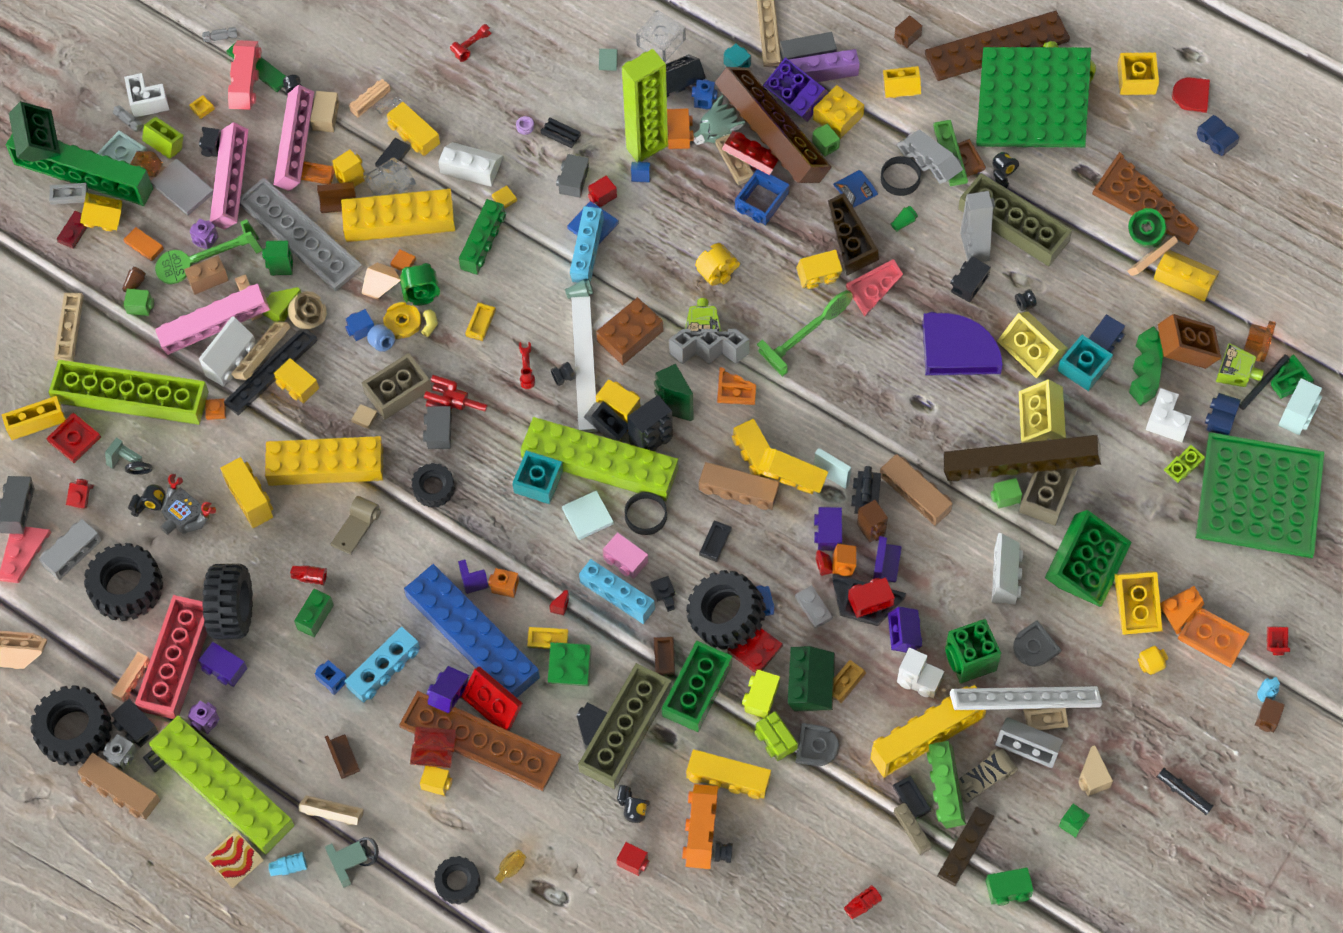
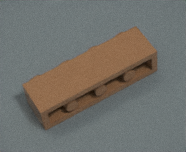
M896 454L880 468L881 478L934 526L951 512L953 505L951 499L947 495L940 493L936 485L928 482L919 470L913 469L904 457Z
M705 462L699 479V490L708 495H719L726 500H737L744 505L752 504L763 510H773L779 491V482Z
M94 753L89 756L78 771L82 778L80 781L89 788L94 786L101 796L105 798L107 796L111 797L114 804L120 808L125 806L129 809L128 812L136 818L142 817L146 820L160 802V798L155 792Z

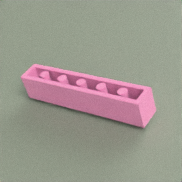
M298 85L288 93L273 184L287 191L292 190L301 181L314 91Z
M234 122L221 130L210 221L223 230L238 221L249 130Z
M258 284L248 286L240 292L232 293L222 300L214 301L206 307L198 308L188 315L180 316L170 323H164L155 330L162 349L169 355L219 333L232 316L241 323L269 311L270 308L263 290Z

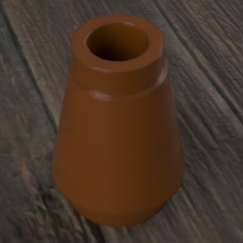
M133 266L128 271L122 290L126 293L127 289H137L145 280L146 273Z

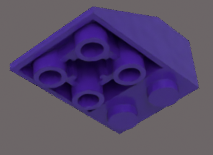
M786 57L763 84L766 89L806 122L813 116L814 107L829 93Z

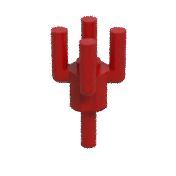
M432 375L431 382L434 383L432 390L441 392L443 395L426 391L424 398L427 399V407L450 406L452 411V408L463 410L465 406L486 412L488 405L468 399V392L458 390L455 381Z

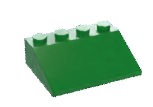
M1089 510L1076 513L1046 573L1045 579L1063 591L1098 607H1102L1115 579L1114 574L1118 573L1132 542Z

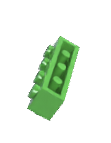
M949 741L929 744L927 759L929 764H932L933 771H930V777L936 787V790H933L935 802H938L939 809L936 810L937 819L939 822H942L946 829L966 825L954 749Z

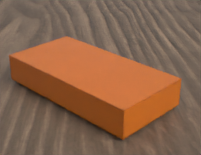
M303 161L301 180L331 184L335 173L334 166Z
M137 227L123 239L127 245L150 261H153L164 249L163 245Z

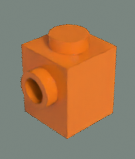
M837 544L833 553V574L852 576L856 567V546Z
M495 568L494 575L491 574L488 581L491 592L515 598L519 584L518 573Z

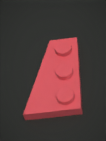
M892 259L847 283L846 288L853 294L854 301L865 317L901 279L903 273L895 260Z
M25 527L24 534H9L0 568V581L13 583L21 581L30 567L33 557L36 553H39L42 543L51 534L50 529Z

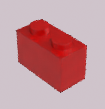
M886 577L882 579L875 578L864 585L857 584L848 593V599L856 618L894 605L895 597Z

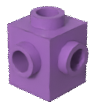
M199 219L190 229L192 242L206 250L211 248L219 237L216 226L208 220Z
M199 701L197 705H193L188 715L191 727L198 732L201 730L208 735L220 720L216 712L217 708L209 702L205 704L202 701Z

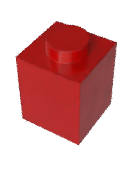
M607 175L588 186V198L598 207H602L617 198V188Z
M625 842L616 859L617 866L637 876L640 875L641 871H646L650 862L648 860V852L628 842Z

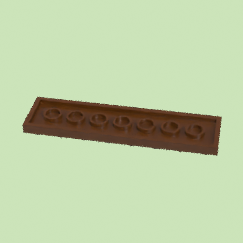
M1056 10L926 49L925 55L937 81H942L981 69L983 47H1043L1045 43L1050 41L1061 45L1069 42L1070 36Z

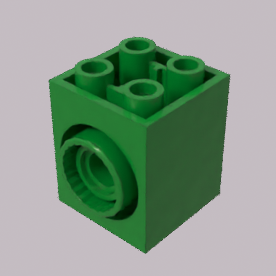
M986 618L948 632L945 652L949 665L953 672L956 673L960 684L997 671L1002 653Z

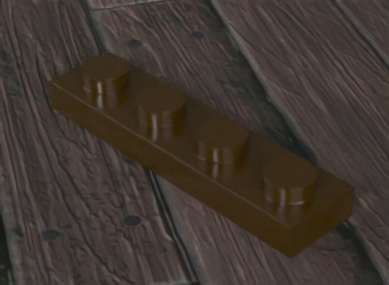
M976 806L937 877L953 886L957 885L995 817L994 815Z

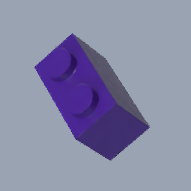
M819 507L818 514H814V526H818V532H814V543H818V550L834 551L837 544H842V507Z
M898 606L889 612L888 622L891 650L907 653L909 648L914 650L921 648L922 637L919 611Z
M214 642L210 644L198 660L204 673L209 676L213 674L225 686L229 684L234 687L248 669L245 661Z
M447 666L444 672L439 673L436 683L430 685L427 691V695H429L428 704L450 713L461 698L468 684L469 675Z

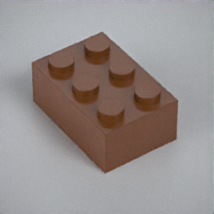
M637 297L596 331L597 342L621 365H624L664 332L663 320Z
M1176 314L1170 315L1157 324L1164 357L1204 369L1221 359L1215 326Z

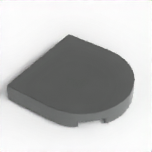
M1038 620L1021 630L1013 644L1016 658L1021 663L1032 667L1045 664L1062 651Z
M802 723L796 763L813 766H824L831 763L836 758L839 750V741L835 734L827 727Z

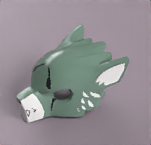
M723 95L716 100L711 109L701 118L700 130L693 134V141L696 145L706 142L715 143L716 139L729 135L732 131L739 130L745 124V121H736L737 116L735 115L737 112L734 108L726 110L728 105H722Z

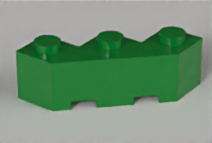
M1154 326L1140 334L1136 343V347L1142 355L1135 358L1132 369L1139 378L1132 381L1129 393L1140 406L1156 396L1160 382L1163 349L1159 332Z

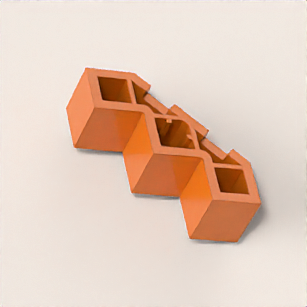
M694 784L693 791H689L688 803L691 804L690 819H686L685 831H689L687 847L683 846L682 859H686V867L710 869L718 786Z

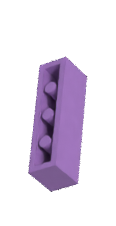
M856 49L790 59L793 64L816 82L859 76L860 63Z

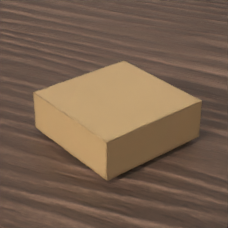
M360 404L351 420L353 423L369 429L378 413L376 410Z

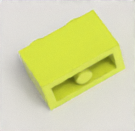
M757 669L755 676L752 675L748 686L751 687L749 694L745 693L742 704L745 705L746 713L766 718L769 715L780 684V676Z

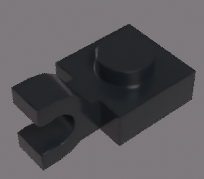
M669 576L651 581L650 586L657 602L663 600L667 612L675 610L672 596H675V590Z

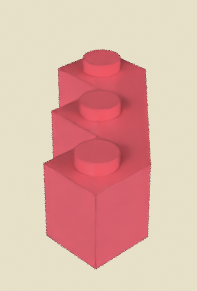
M237 40L233 46L235 59L231 63V85L228 87L229 109L250 110L253 104L256 103V93H253V86L259 79L256 62L261 58L262 50L258 45V41Z

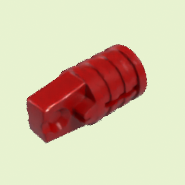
M308 565L292 566L290 574L292 579L324 586L327 578V568L311 567Z
M871 885L868 889L855 896L844 907V910L851 919H854L881 902L882 897L877 889Z

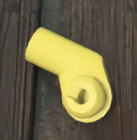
M430 309L425 310L422 314L427 324L421 333L426 337H429L438 325L436 314Z

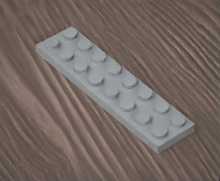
M265 178L261 179L240 197L239 205L279 241L288 240L291 252L334 291L341 288L363 269L361 263Z

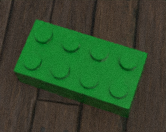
M696 640L662 707V717L699 732L732 666V656Z

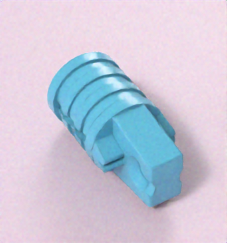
M1277 677L1273 679L1267 678L1262 682L1257 692L1261 702H1264L1265 698L1275 699L1280 686Z
M303 852L281 857L268 865L271 876L288 875L297 871L307 870V863Z

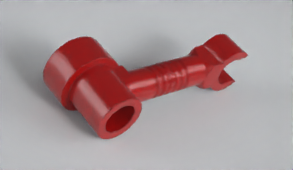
M487 24L482 25L477 33L461 44L458 42L452 43L450 50L460 62L466 61L471 54L467 48L479 39L490 36V27Z
M521 342L519 343L523 364L520 385L524 389H531L535 386V377L530 368L529 353L532 350L530 342H528L529 346L527 348H523Z

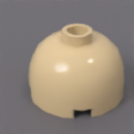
M310 291L296 295L290 301L288 307V316L291 322L301 329L308 330L318 327L323 323L327 313L325 304H322L319 300L321 297Z

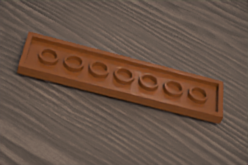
M420 691L416 692L399 724L400 728L420 737L427 735V733L429 734V732L431 734L432 731L436 733L441 732L447 736L449 742H453V752L544 791L561 758V754L456 707H453L450 713L444 712L428 704L429 695ZM431 741L442 746L438 741Z

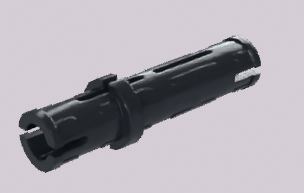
M1163 768L1156 777L1171 788L1170 791L1178 793L1204 813V815H1207L1213 808V804H1210L1183 783V779H1178L1166 768Z

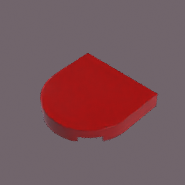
M1192 77L1180 79L1175 83L1172 90L1173 101L1181 109L1207 113L1210 80Z

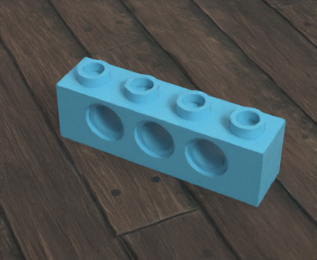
M583 207L570 268L572 282L578 283L584 279L591 282L604 221L602 208Z
M592 559L588 561L579 573L581 584L642 624L646 622L655 610V602L652 598Z
M401 626L345 680L346 687L363 703L367 699H372L381 686H385L395 672H400L404 668L405 663L419 653V642ZM396 650H402V651H403V652H402L401 654H399V655L393 654ZM383 663L389 664L386 668H379ZM368 677H374L372 682H365Z

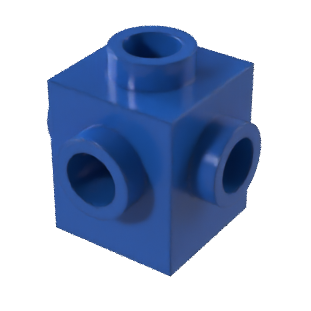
M697 80L696 87L693 86L692 88L694 108L711 109L713 100H717L718 96L715 82Z

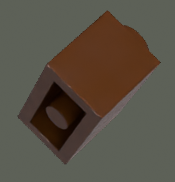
M873 500L859 508L857 526L869 543L874 540L879 541V537H884L886 534L888 517L877 501Z

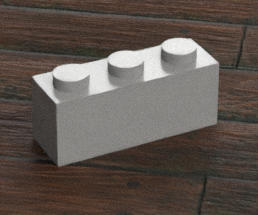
M81 519L78 523L73 524L64 536L59 537L50 549L45 550L39 560L45 569L60 580L102 540L99 534Z
M1006 717L995 745L1053 768L1063 739Z

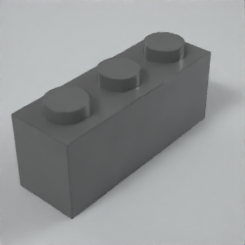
M832 32L780 41L782 61L785 57L790 60L837 52Z
M8 476L6 484L3 485V498L0 499V533L24 534L35 489L31 477Z

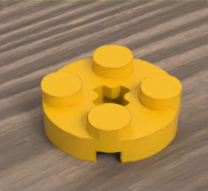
M399 302L387 309L383 322L384 326L394 333L395 339L410 337L420 330L421 317L415 306ZM403 317V319L407 320L405 323H399V318Z

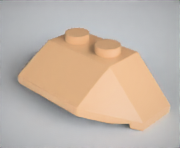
M0 631V667L24 669L42 654L47 644V639L35 633Z

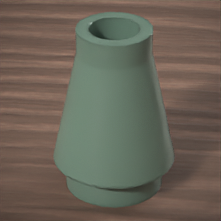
M585 279L565 289L568 299H571V297H588L594 294L590 280L585 281Z

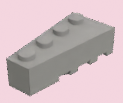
M989 191L966 195L960 234L967 262L971 257L981 262L990 261L992 218L995 202L993 198H990Z

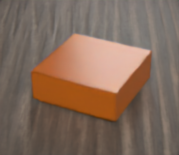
M399 249L390 263L391 267L400 271L405 267H412L416 261V256Z

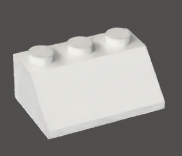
M452 142L444 147L438 161L440 173L492 187L503 160V155Z
M233 316L199 358L205 376L223 387L232 380V372L256 345L254 335Z
M998 533L994 548L992 603L1016 604L1017 598L1021 597V586H1018V580L1022 578V568H1019V562H1022L1023 550H1019V542L1003 533Z

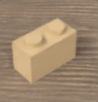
M316 91L310 116V124L313 131L334 133L340 103L338 93Z

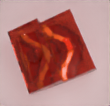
M416 727L410 765L451 768L456 730Z

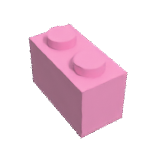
M618 532L603 548L604 560L610 565L614 564L627 577L630 576L634 579L648 563V554Z

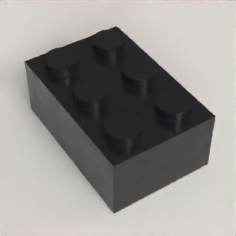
M658 395L627 416L629 443L631 445L655 452L659 446L671 441L673 437L672 410Z

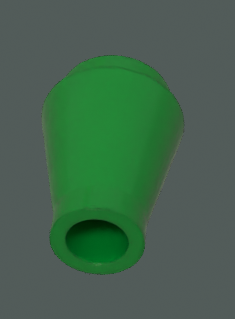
M911 206L904 207L890 224L898 232L900 229L915 222L918 214Z

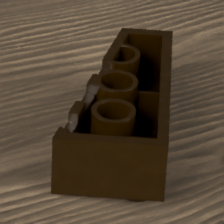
M845 193L828 200L829 211L846 276L878 261V249Z

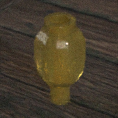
M519 849L516 852L508 853L500 863L499 873L494 879L501 884L505 878L513 877L525 865L524 860L527 857Z

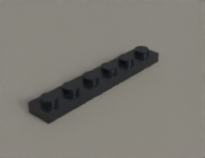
M300 329L250 378L237 388L224 401V404L239 416L276 381L274 373L289 358L296 362L318 341L317 337L308 329Z

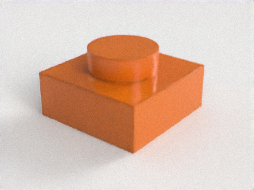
M224 398L206 400L205 417L207 420L226 419Z

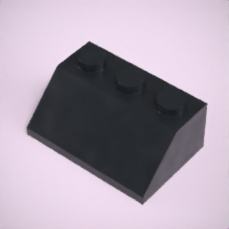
M688 54L666 63L667 97L670 96V93L686 90L685 87L689 85L696 86L697 80L706 79L700 58Z

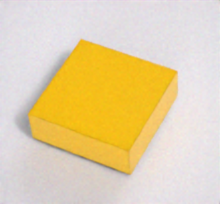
M204 95L189 104L190 109L200 119L215 110L214 105Z
M507 185L492 194L495 202L504 204V209L517 202L516 196Z

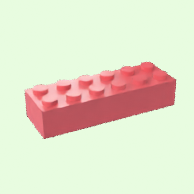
M173 595L135 702L142 712L170 719L180 715L207 636L202 601Z

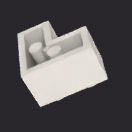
M142 73L124 77L129 104L135 118L169 110L163 84L146 87Z
M1160 388L1146 427L1147 431L1179 442L1183 441L1191 416L1173 410L1179 394Z
M909 648L899 668L897 683L905 689L918 691L923 697L934 698L943 679L944 671L927 664V655Z

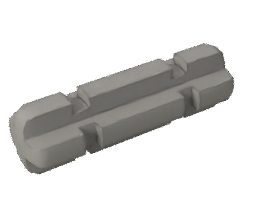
M236 27L228 28L229 30H226V28L213 30L211 33L209 31L203 32V41L211 42L212 39L217 41L228 39V37L235 38L237 37Z
M122 106L114 107V115L119 117L135 132L141 130L142 123L136 120Z

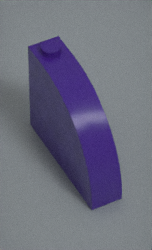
M936 312L923 314L925 375L1001 374L1003 364L1000 349L992 335L983 326L957 314Z

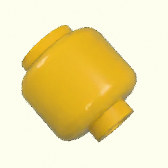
M1151 646L1139 653L1137 661L1143 673L1147 672L1149 675H1153L1166 668L1165 661L1168 660L1164 649L1159 650L1157 646Z

